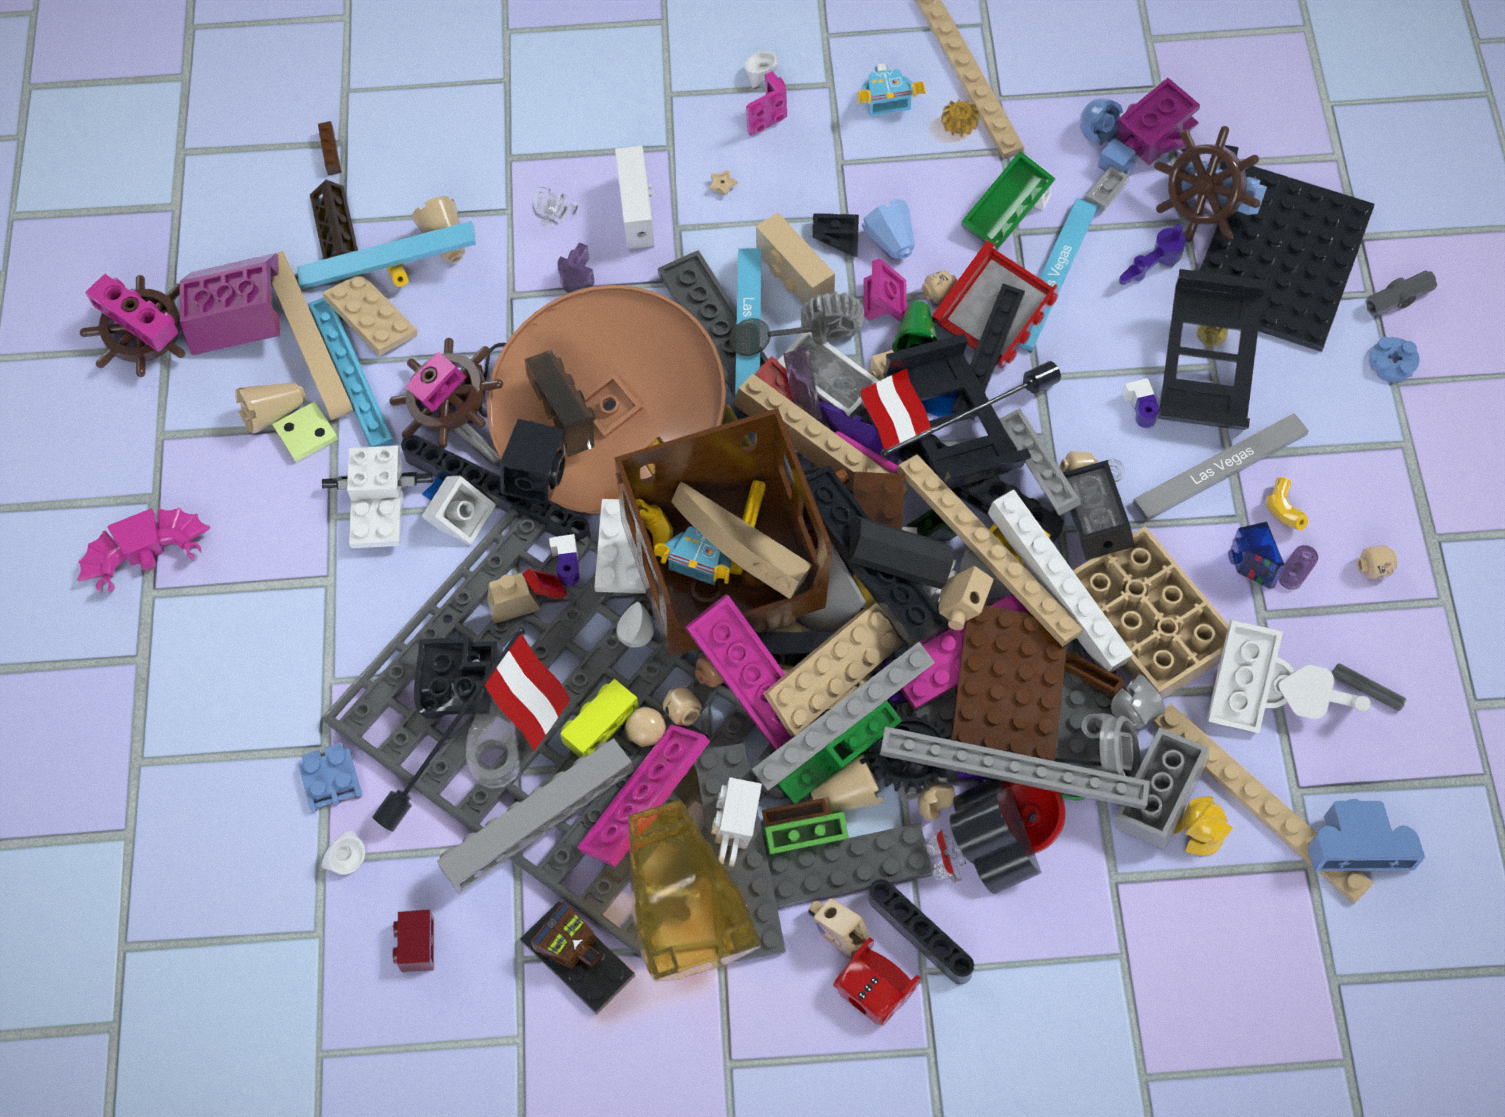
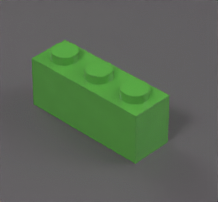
M844 812L762 827L767 854L849 838Z

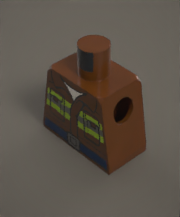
M563 901L531 940L535 951L570 969L574 968L579 960L592 967L601 955L591 947L596 939L594 932L565 901Z

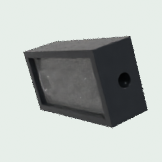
M1108 460L1062 472L1081 502V505L1071 509L1070 513L1085 560L1135 547L1131 526Z

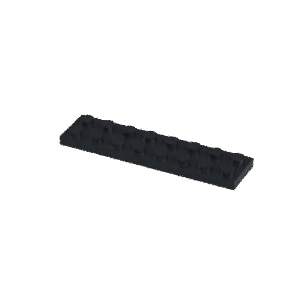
M830 466L805 476L831 543L908 645L913 647L918 642L921 644L949 627L948 620L939 613L938 607L918 582L849 562L850 520L854 515L871 519Z

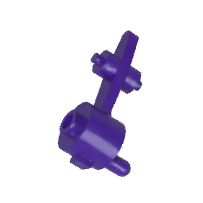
M1176 224L1174 228L1161 230L1157 235L1153 252L1146 256H1136L1133 264L1120 275L1119 283L1125 285L1133 280H1143L1146 273L1158 262L1163 265L1178 263L1182 258L1186 243V237L1182 233L1183 226Z

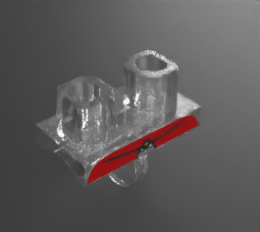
M942 829L935 831L936 837L924 842L926 853L930 858L938 855L942 857L943 862L931 866L933 878L936 881L950 879L954 883L961 881L956 859L959 866H964L967 864L964 855L960 851L955 839L952 840L954 846L952 848L949 835H945Z

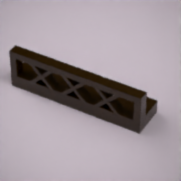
M325 179L309 194L323 260L358 251L344 186ZM323 194L321 202L319 203L318 197ZM326 210V216L323 222V216ZM330 227V234L327 240V233ZM334 245L335 253L331 255V251Z

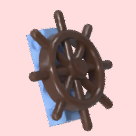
M1228 126L1220 128L1215 144L1195 146L1189 130L1183 129L1180 135L1187 150L1176 158L1173 166L1159 161L1154 164L1155 170L1169 175L1168 193L1170 199L1157 205L1156 211L1163 213L1174 207L1183 218L1188 220L1189 224L1185 233L1187 242L1193 240L1198 224L1207 225L1218 223L1224 238L1231 240L1233 233L1227 221L1229 217L1236 211L1247 215L1258 214L1267 187L1260 185V181L1255 178L1246 177L1245 169L1257 164L1259 157L1254 154L1240 161L1231 150L1224 147L1229 134ZM1211 154L1210 161L1204 164L1200 155ZM1220 159L1227 165V169H1219ZM1198 195L1193 209L1186 200ZM1207 199L1214 214H1202Z

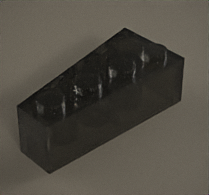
M549 350L525 359L526 376L539 401L542 400L548 419L553 418L555 427L565 429L567 456L570 457L594 448L593 421L596 420L594 411L585 404V398L581 390H576L571 374H566L561 358H556L553 351Z

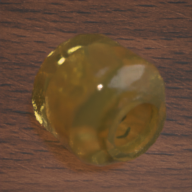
M1201 325L1197 327L1198 339L1208 346L1221 345L1225 342L1229 329Z

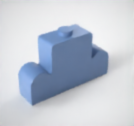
M1358 799L1335 801L1324 815L1326 826L1318 830L1308 845V852L1314 871H1414L1425 859L1417 832L1404 825L1398 826L1393 831L1385 806L1381 801H1359Z

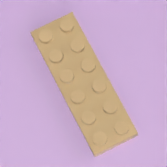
M871 602L763 694L789 735L796 736L903 643L877 602Z

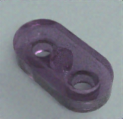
M1308 545L1298 546L1280 570L1278 575L1280 584L1289 590L1300 588L1318 562L1317 551ZM1302 554H1306L1310 558H1304ZM1289 572H1294L1297 576H1291Z

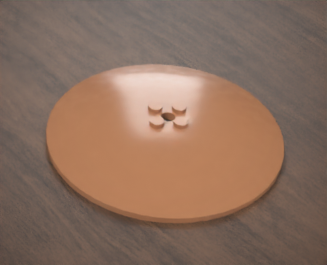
M603 285L589 287L563 295L546 304L525 320L512 334L502 349L490 380H502L503 387L488 391L487 419L490 434L500 459L504 454L518 419L565 429V469L559 486L555 487L550 501L575 513L601 515L602 499H619L615 457L722 425L726 404V384L723 366L713 341L701 323L690 312L673 300L656 292L633 286ZM615 401L616 406L613 410L607 411L604 409L605 403ZM647 464L640 469L641 479L651 477L654 474V464Z

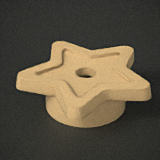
M729 170L721 174L711 173L710 177L713 182L709 190H715L717 193L727 195L732 186L737 185L738 182L730 177Z

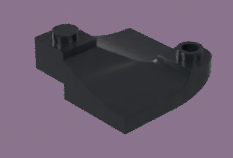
M470 638L420 639L414 683V702L417 711L428 719L458 714L503 652L500 644L497 641L472 642ZM485 686L465 714H489L492 696ZM430 704H435L433 708L428 709Z

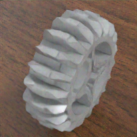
M837 292L834 294L827 293L823 296L818 295L817 298H810L809 302L804 303V308L801 309L800 314L801 326L804 331L809 328L819 337L828 341L854 336L855 332L860 331L864 321V309L859 299L854 298V295L847 296L846 293L838 294Z

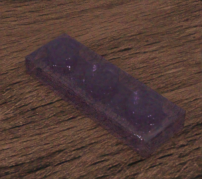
M802 348L783 353L792 402L817 421L822 420L809 349Z

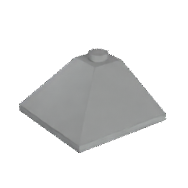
M832 543V560L826 607L797 617L813 632L838 631L856 616L866 603Z

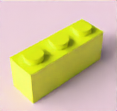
M615 679L610 684L603 685L598 691V696L592 702L584 704L579 712L580 714L574 720H569L561 730L560 735L563 744L580 758L583 756L587 757L593 753L599 744L607 741L627 721L628 716L639 708L637 697Z

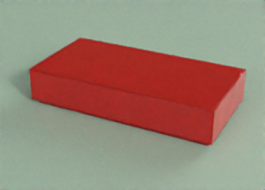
M529 568L522 574L536 594L560 600L568 595L556 575Z

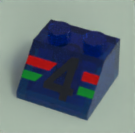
M1268 522L1238 528L1232 540L1231 548L1228 551L1230 563L1235 565L1237 573L1269 589L1275 588L1285 564Z

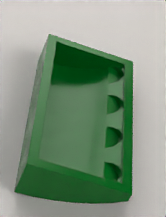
M1019 151L961 221V226L984 243L987 240L995 245V250H998L1056 178Z

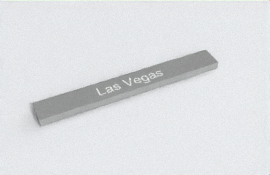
M1293 413L1134 498L1133 504L1145 520L1149 521L1307 436L1309 430L1298 416Z

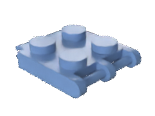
M342 742L324 748L325 756L321 755L320 750L302 755L303 763L298 764L311 812H315L317 808L334 803V805L340 804L341 800L357 796V798L363 796L349 748L344 749ZM355 789V791H351L338 796V793ZM332 796L330 799L315 803L317 800Z

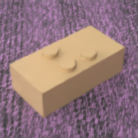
M778 212L756 225V248H761V259L769 266L772 275L776 278L779 277L789 293H793L803 305L809 302L810 298H817L818 295L823 296L827 293H835V273Z

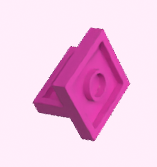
M878 258L872 261V275L864 278V317L871 321L889 313L900 322L907 308L906 279Z

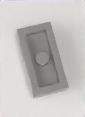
M1110 166L1087 193L1085 201L1098 205V209L1105 211L1128 184L1130 176Z

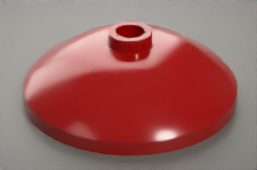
M1008 782L1034 853L1047 849L1057 840L1064 827L1066 808L1061 793ZM1032 814H1036V820L1034 822L1030 821V817Z

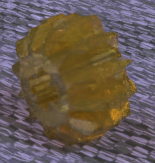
M958 99L956 103L950 100L948 106H944L941 122L944 125L945 131H951L952 136L956 133L961 137L964 133L970 135L972 130H976L978 126L979 111L976 110L975 104L969 105L968 100L961 102Z

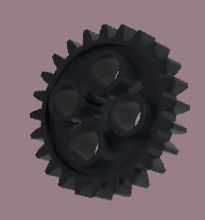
M914 712L912 717L908 719L907 715L903 713L902 722L894 727V729L950 740V733H945L944 725L937 727L935 718L927 722L926 714L921 719H917V714ZM883 737L868 747V753L870 754L868 755V761L871 764L872 773H876L878 781L884 779L885 787L893 783L895 792L900 787H904L905 794H908L910 787H914L915 792L919 793V786H924L928 791L930 782L936 785L939 784L938 776L946 778L945 768L901 759L894 762L888 761L892 757L880 755ZM915 766H923L919 770L913 769Z

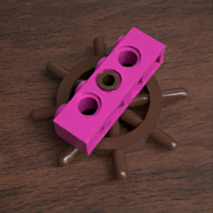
M103 274L85 291L91 305L102 312L99 326L86 327L79 331L82 337L100 335L108 349L96 361L98 368H104L116 356L124 361L136 362V375L144 377L146 374V361L156 359L167 351H170L178 358L185 357V351L175 344L181 333L180 313L173 301L180 295V283L175 285L167 294H164L154 289H145V277L138 275L136 277V289L128 290L118 278L115 277L113 279L107 274ZM126 332L117 342L112 338V334ZM136 338V347H127Z

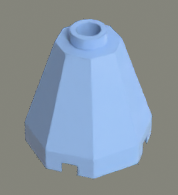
M895 199L889 202L891 206L886 208L883 204L864 217V223L861 226L865 233L892 258L905 259L912 254L915 246L911 217L906 201Z

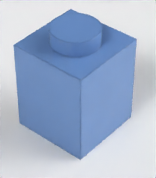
M1113 138L1100 153L1098 167L1107 171L1112 166L1125 174H1130L1136 165V162H1134L1136 151Z

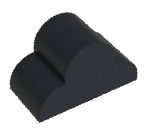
M991 779L954 796L953 805L955 813L951 814L949 819L952 834L960 851L970 863L974 864L981 881L991 893L996 894L1042 873L1008 781Z

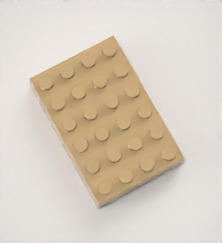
M1144 526L1132 534L1135 547L1092 558L1073 570V572L1133 653L1127 663L1123 665L1132 677L1137 678L1139 673L1143 675L1154 686L1163 700L1220 663L1229 625L1147 527Z

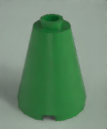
M914 301L907 306L892 341L893 352L938 341L928 304L922 301Z

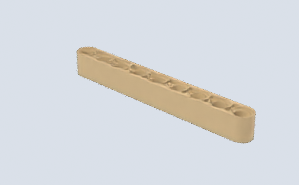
M280 251L277 253L279 275L272 276L271 283L331 420H334L354 411L284 251Z

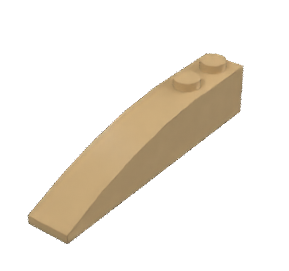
M683 482L679 483L671 502L682 515L725 556L790 599L804 582L812 564Z

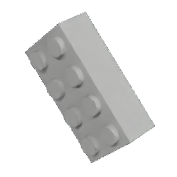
M1159 727L1134 777L1150 781L1147 807L1144 810L1120 805L1115 815L1116 829L1165 850L1209 761V748Z

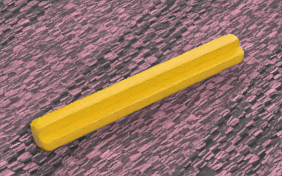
M757 480L752 482L742 517L744 522L754 528L766 486L764 482ZM731 560L732 567L730 573L741 575L743 568Z

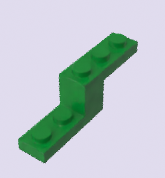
M884 701L784 778L777 786L791 804L797 803L883 737L885 727L894 728L902 722L901 718L888 701Z

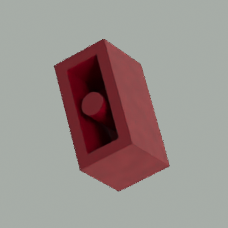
M431 910L398 911V919L393 922V935L397 937V947H393L392 952L393 963L397 964L401 972L434 970V916Z

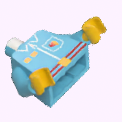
M881 63L876 65L875 72L869 74L868 81L864 82L858 91V104L868 103L870 116L911 110L912 95L917 97L919 94H926L925 83L923 81L913 83L906 76H903L899 69L888 70L887 65Z
M688 527L686 532H680L666 543L655 545L653 551L655 556L662 557L661 563L665 564L669 557V570L715 585L717 578H723L725 583L728 584L732 567L731 559L711 544L695 527Z

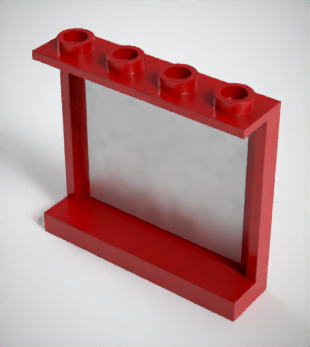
M987 240L933 313L932 318L935 324L953 336L965 334L968 340L967 345L976 350L1002 284L1024 290L1025 295L997 362V365L1003 368L1006 363L1011 364L1018 353L1016 349L1019 345L1026 344L1031 336L1030 330L1034 325L1038 326L1045 317L1043 313L1048 306L1052 307L1059 297L1057 294L1058 285L1054 284L1052 287L995 250V245Z

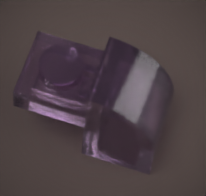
M580 242L575 250L572 249L570 251L568 259L561 256L558 259L557 267L560 284L567 293L592 287L595 283L593 269L585 266L590 259L588 245Z

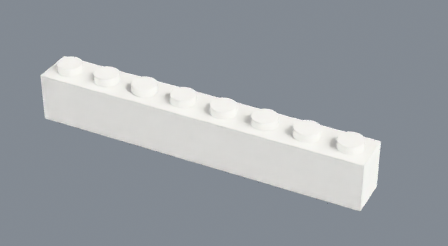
M1015 490L993 501L988 511L989 516L1034 578L1083 628L1081 635L1077 639L1095 664L1110 673L1125 665L1133 653Z

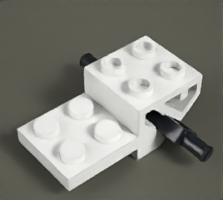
M398 446L349 448L348 475L330 479L323 478L322 488L347 489L351 499L349 536L351 549L400 546L401 512L404 504L403 486H416L417 483H433V474L402 473L401 453Z

